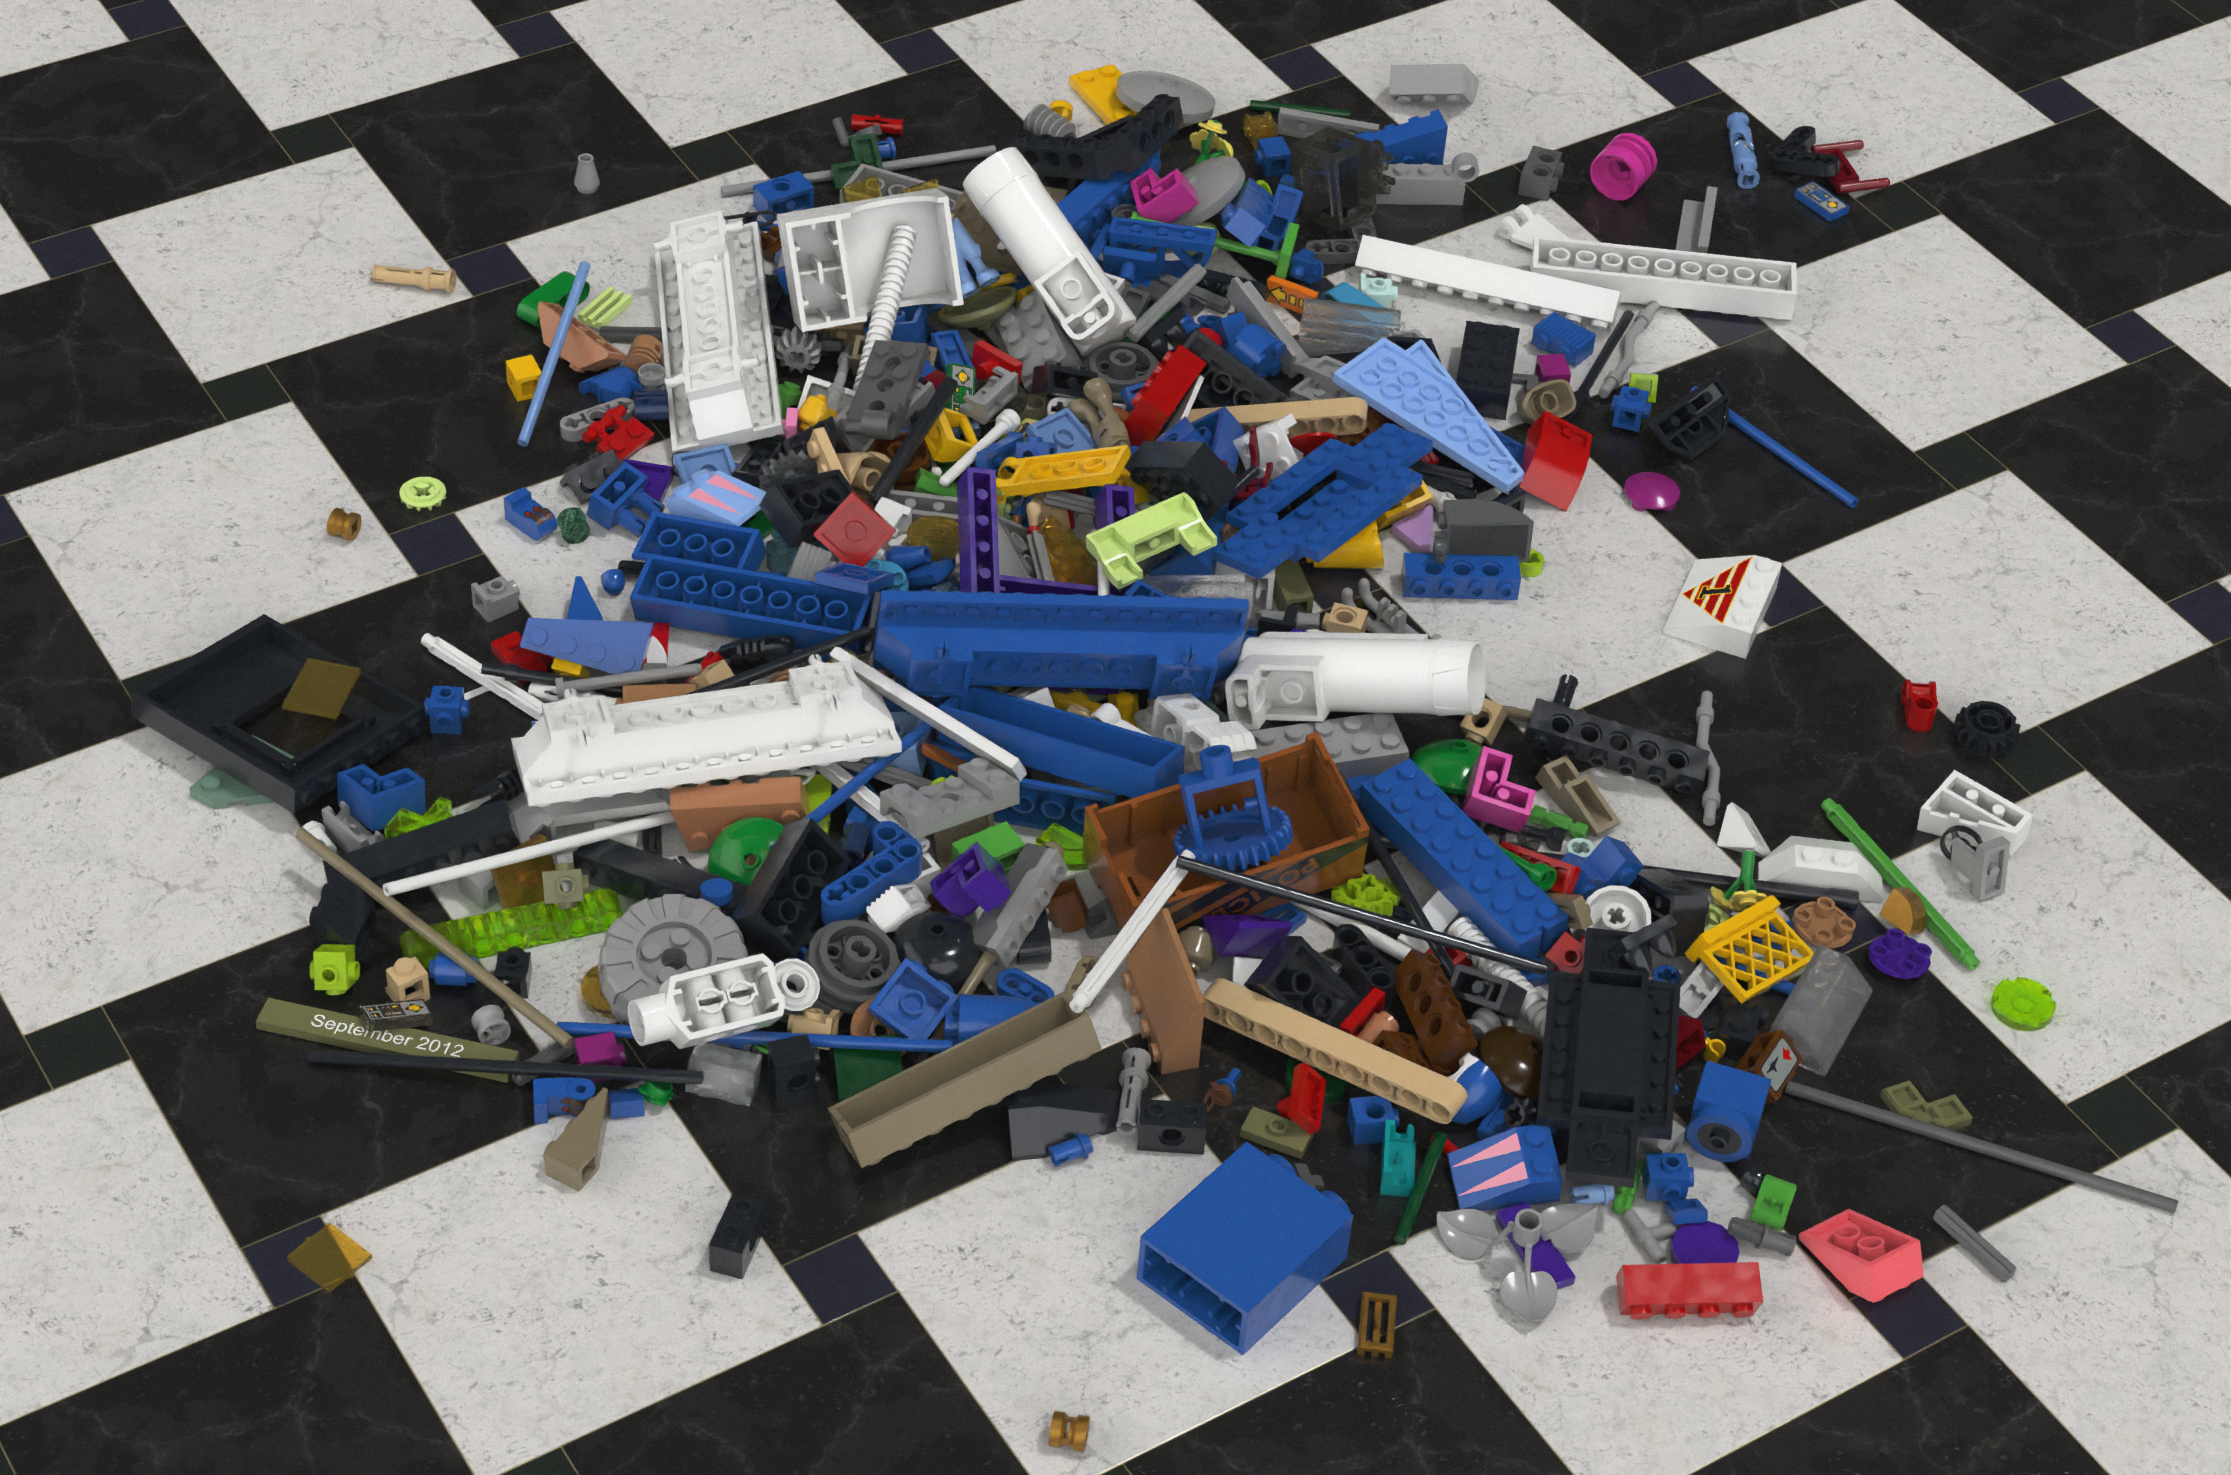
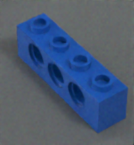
M1404 553L1401 568L1403 597L1518 600L1521 583L1518 556L1447 554L1444 563H1437L1434 553Z

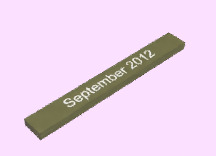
M273 998L267 999L256 1020V1027L259 1030L366 1053L519 1061V1051ZM454 1071L508 1083L511 1078V1074Z

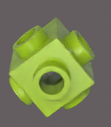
M322 944L313 951V960L310 964V978L314 980L315 990H326L328 995H341L346 993L359 979L360 964L358 961H355V945Z

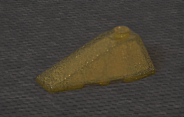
M1051 514L1038 525L1039 534H1043L1054 581L1096 586L1098 566L1095 557L1086 549V543Z

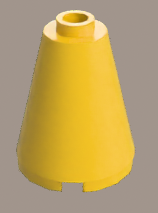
M1376 520L1322 561L1317 562L1306 557L1307 563L1313 562L1314 568H1384V558Z

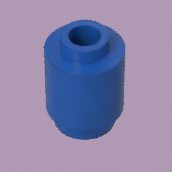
M437 953L436 959H430L429 978L435 979L436 985L468 986L469 983L477 982L476 978L444 953ZM470 957L478 963L477 957Z

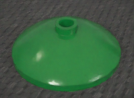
M1437 739L1419 747L1414 752L1412 761L1443 792L1466 795L1473 763L1483 747L1465 739Z
M750 817L732 823L718 835L712 845L708 858V872L750 886L771 851L770 846L777 841L784 826L774 820L763 817ZM751 855L756 856V862L748 866L746 859Z

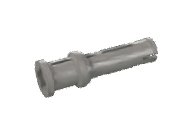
M1135 1047L1124 1051L1122 1055L1124 1069L1119 1074L1122 1094L1116 1127L1117 1131L1123 1135H1133L1137 1131L1142 1090L1148 1085L1146 1071L1151 1065L1150 1054L1144 1049Z

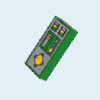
M949 363L946 365V377L951 376L954 380H957L958 387L945 408L960 412V406L966 403L962 398L966 394L975 395V368Z

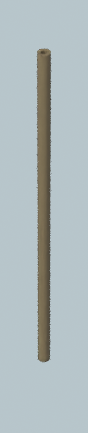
M301 828L297 831L295 835L297 840L337 871L341 872L356 886L560 1045L567 1049L573 1044L574 1038L400 902L392 896H386L382 888L306 829Z

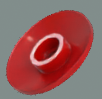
M1313 432L1289 439L1292 447L1304 453L1303 457H1305L1330 438L1338 440V437L1328 432Z

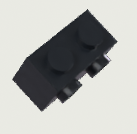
M1045 361L1044 365L1036 366L1033 369L1031 394L1053 399L1056 397L1088 399L1084 394L1083 387L1089 380L1098 378V373L1085 371V367L1082 366L1064 367L1061 366L1060 362Z

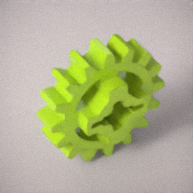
M1363 873L1361 878H1350L1347 883L1333 887L1331 900L1381 915L1392 916L1393 907L1399 904V894L1393 884L1388 883V878L1377 879V874L1365 875Z

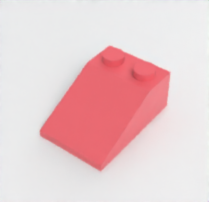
M1847 1209L1799 1233V1240L1848 1291L1873 1303L1881 1301L1887 1295L1901 1288H1906L1910 1283L1924 1277L1920 1240L1851 1209Z

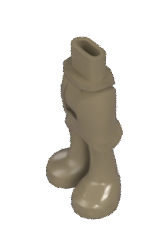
M1103 378L1089 380L1083 387L1084 394L1088 399L1078 398L1073 400L1068 405L1069 410L1081 423L1089 424L1092 430L1091 437L1096 442L1098 448L1128 445L1130 449L1131 442L1125 424L1121 421L1119 414L1114 409L1112 392L1108 382Z

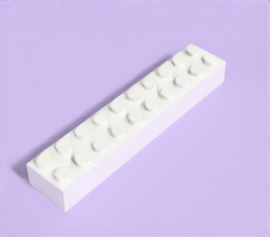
M1534 235L1530 272L1620 291L1622 296L1620 303L1627 302L1647 306L1651 301H1656L1659 306L1740 314L1750 317L1759 316L1777 320H1792L1797 299L1796 263Z

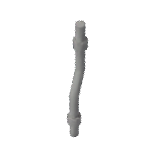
M1651 301L1645 309H1642L1636 315L1634 324L1625 334L1623 360L1604 379L1605 383L1598 391L1601 398H1607L1613 389L1619 387L1623 381L1624 374L1633 364L1635 338L1643 328H1647L1652 322L1653 315L1659 308L1656 301Z
M847 344L844 351L839 355L838 370L833 384L829 386L827 391V407L829 409H836L838 403L844 397V384L848 371L852 368L851 357L854 348L852 344Z
M1710 691L1702 692L1700 706L1696 711V722L1698 723L1696 747L1710 751L1707 765V787L1702 796V807L1704 808L1703 823L1707 826L1715 824L1716 810L1720 807L1721 795L1718 792L1720 767L1708 744L1710 725L1714 720V709L1712 708L1713 694Z

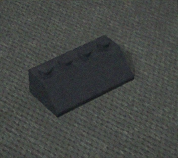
M1198 329L1193 331L1183 345L1207 363L1199 374L1204 377V380L1196 398L1209 408L1281 403L1288 397Z

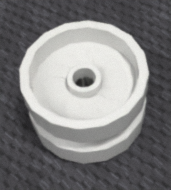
M1610 885L1596 890L1586 900L1590 906V916L1593 925L1587 928L1636 932L1651 924V910L1647 901L1637 891L1628 887ZM1587 928L1580 929V938H1586Z

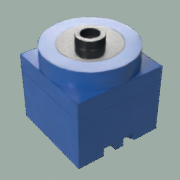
M1707 1061L1694 1100L1685 1141L1689 1142L1698 1153L1715 1161L1735 1162L1743 1158L1749 1160L1772 1079Z

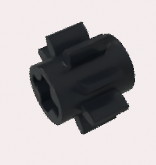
M1514 1098V1103L1505 1108V1122L1503 1126L1515 1128L1536 1125L1538 1101L1529 1098L1526 1100Z

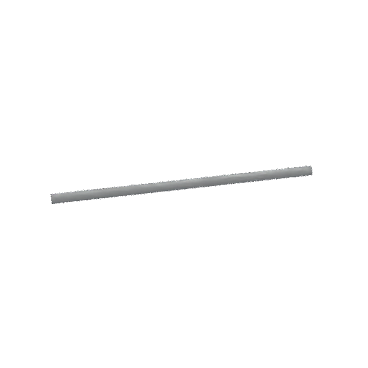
M991 145L885 161L882 164L884 170L887 171L988 157L996 153V147ZM830 170L802 174L810 183L832 180ZM771 179L721 186V194L724 197L753 192V185Z

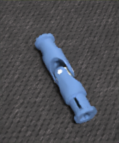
M1734 112L1727 118V127L1730 130L1729 139L1734 167L1738 174L1737 183L1743 189H1752L1759 184L1760 176L1756 171L1758 166L1753 152L1754 145L1751 129L1748 127L1749 118L1743 112Z

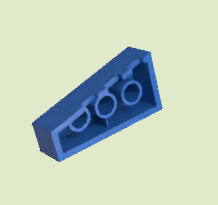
M1249 177L1234 199L1218 212L1220 215L1218 220L1226 230L1250 247L1266 227L1268 214L1270 213L1269 208L1272 206L1271 201L1274 196Z

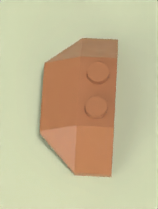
M539 301L537 307L543 342L550 348L564 308L559 304ZM573 316L559 358L567 360L570 363L569 367L573 370L584 373L585 370L598 372L626 360L627 355Z

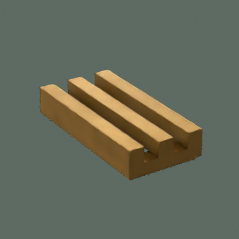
M1362 1291L1357 1355H1364V1352L1368 1351L1371 1352V1356L1378 1357V1353H1385V1358L1392 1359L1397 1295ZM1369 1301L1375 1302L1372 1342L1366 1341ZM1382 1303H1389L1386 1344L1379 1343Z

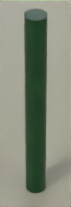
M1258 100L1250 101V110L1279 113L1282 107L1349 119L1350 110Z
M1436 1132L1399 1222L1393 1238L1398 1244L1404 1245L1407 1242L1448 1138L1442 1132Z

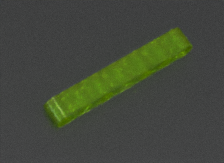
M606 888L589 891V894H583L584 901H578L577 908L558 909V903L544 904V901L429 926L461 951L468 953L470 957L481 959L498 955V951H507L511 947H519L524 950L607 932L616 917H621L624 914L616 892ZM413 929L405 931L399 938L403 957H416L425 970H429L430 959H436V954L442 953Z

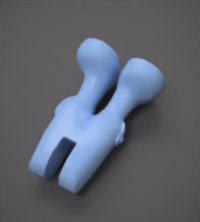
M955 217L952 219L962 295L963 299H966L980 292V287H989L999 280L1001 276L997 269H990L981 260L980 245L975 243L959 218ZM966 260L971 263L977 275V282L967 269Z

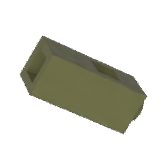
M1286 559L1275 568L1273 599L1279 611H1286L1287 605L1299 607L1298 612L1312 613L1314 595L1299 562Z

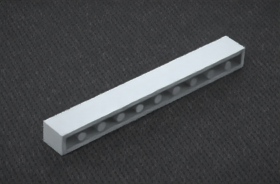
M1366 235L1362 236L1355 263L1356 268L1361 273L1366 274V277L1376 278L1377 274L1386 276V279H1392L1393 283L1401 284L1402 280L1412 282L1411 286L1419 289H1427V286L1437 288V292L1452 295V292H1458L1463 294V298L1477 301L1478 297L1488 299L1489 304L1503 306L1504 303L1512 304L1514 309L1523 312H1529V309L1539 310V314L1545 317L1555 311L1556 314L1566 316L1565 319L1568 318L1573 323L1580 324L1581 320L1592 322L1591 326L1599 329H1607V326L1614 327L1622 297L1620 291Z

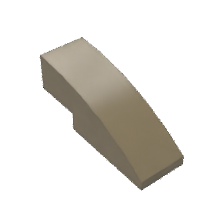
M1567 755L1542 766L1535 778L1557 806L1572 818L1575 823L1580 821L1589 826L1588 832L1593 836H1598L1620 825V820L1588 774L1581 776Z

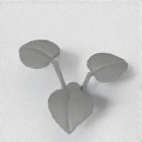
M1581 1203L1560 1204L1545 1209L1541 1214L1534 1209H1523L1517 1213L1515 1222L1509 1221L1507 1227L1495 1238L1496 1226L1494 1221L1487 1213L1480 1210L1439 1211L1436 1222L1440 1238L1448 1250L1454 1255L1468 1260L1482 1258L1486 1253L1487 1245L1496 1246L1512 1232L1515 1242L1521 1247H1525L1524 1273L1512 1272L1503 1279L1499 1290L1500 1298L1504 1306L1515 1315L1529 1322H1538L1546 1318L1553 1310L1557 1299V1285L1552 1276L1547 1272L1537 1271L1531 1273L1533 1245L1539 1241L1541 1235L1544 1241L1550 1239L1553 1247L1561 1252L1576 1253L1586 1249L1594 1236L1598 1206Z

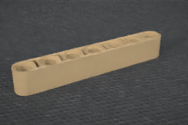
M1359 397L1226 407L1244 428L1243 434L1247 433L1252 426L1258 428L1292 413L1297 423L1288 428V439L1313 432H1328L1335 435L1361 433L1366 428L1368 412L1367 402ZM1222 407L1191 409L1187 419L1190 422L1196 421Z

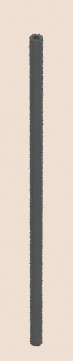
M1790 1080L1785 1090V1093L2172 1213H2175L2178 1200Z

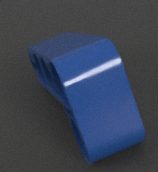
M892 821L877 823L873 828V857L822 890L821 919L823 923L828 925L833 921L853 920L866 912V907L871 906V902H876V898H880L881 894H885L886 890H890V886L908 884L917 879L922 873L921 843Z

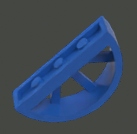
M1113 217L1108 234L1111 247L1146 252L1153 246L1157 247L1155 278H1145L1159 281L1160 276L1164 273L1181 278L1195 264H1201L1202 267H1205L1212 255L1217 229ZM1131 244H1138V246L1134 248ZM1166 248H1169L1180 260H1165ZM1186 251H1194L1197 253L1193 256H1190Z

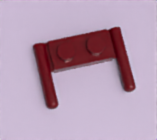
M1862 140L1811 146V152L1839 157L1840 172L1837 175L1827 177L1832 186L1836 188L1838 194L1887 188L1890 185L1888 178L1859 181L1858 174L1843 152L1863 149L1864 142Z

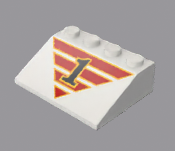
M1757 555L1695 560L1663 628L1662 634L1746 659L1776 591L1782 563Z

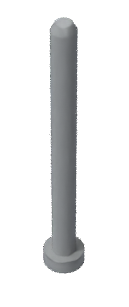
M694 663L563 682V677L555 678L558 699H564V691L568 688L571 693V688L575 689L576 692L695 676L702 673L701 664Z

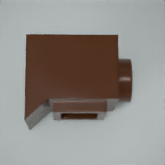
M1075 878L1060 882L1045 908L1049 909L1056 928L1060 927L1063 933L1075 932L1088 925V906Z

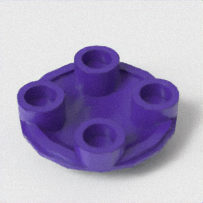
M1891 928L1886 931L1885 935L1879 936L1871 942L1868 954L1873 965L1883 973L1895 978L1911 979L1920 977L1928 971L1931 965L1932 949L1926 944L1918 943L1916 940L1905 936L1901 930Z

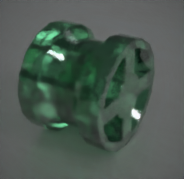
M567 508L557 517L562 537L567 543L579 544L589 537L591 529L586 521L584 511L580 508Z

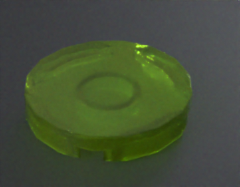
M2017 977L2016 980L2009 981V978L2002 980L1995 986L1990 1001L1992 1012L1998 1020L2008 1027L2019 1031L2034 1032L2045 1028L2051 1023L2056 1009V1002L2051 998L2052 993L2049 989L2038 981L2025 977Z

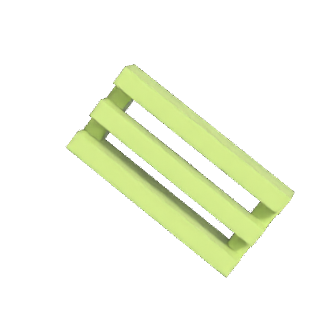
M608 287L578 313V320L599 330L601 326H607L632 304V295L626 294L623 296L622 291L618 290L615 293L613 287Z

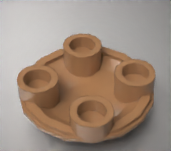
M1824 896L1819 897L1817 901L1801 904L1795 909L1792 917L1793 927L1799 936L1808 943L1821 948L1844 946L1851 940L1856 927L1853 919L1836 907L1835 902L1831 898Z

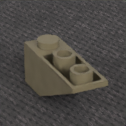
M604 1087L595 1097H591L587 1101L584 1110L575 1119H571L567 1123L564 1132L555 1141H551L547 1145L543 1154L546 1175L578 1192L596 1174L600 1167L609 1116L607 1088Z

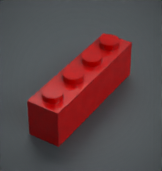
M1759 1262L1622 1265L1616 1275L1620 1315H1631V1318L1636 1320L1647 1319L1652 1315L1665 1314V1318L1668 1319L1682 1318L1686 1314H1699L1701 1318H1713L1719 1316L1720 1313H1733L1734 1317H1748L1753 1315L1763 1303Z

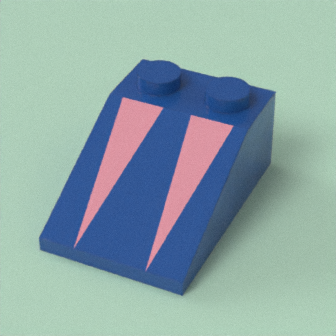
M1529 1125L1515 1127L1447 1154L1459 1210L1476 1209L1488 1211L1508 1208L1526 1201L1529 1205L1560 1201L1563 1178L1549 1126Z

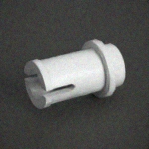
M310 821L302 827L336 853L337 847L326 835L325 827L322 823Z

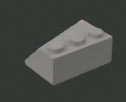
M997 515L999 575L1036 579L1026 540L1028 528Z

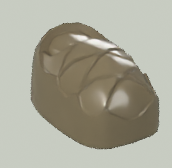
M1563 379L1547 381L1533 387L1523 394L1517 403L1518 415L1527 424H1533L1545 410L1562 418L1571 413L1576 407L1574 392L1570 384Z

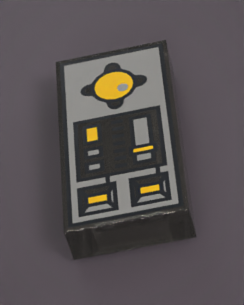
M424 999L360 1005L359 1017L369 1032L433 1024V1013Z

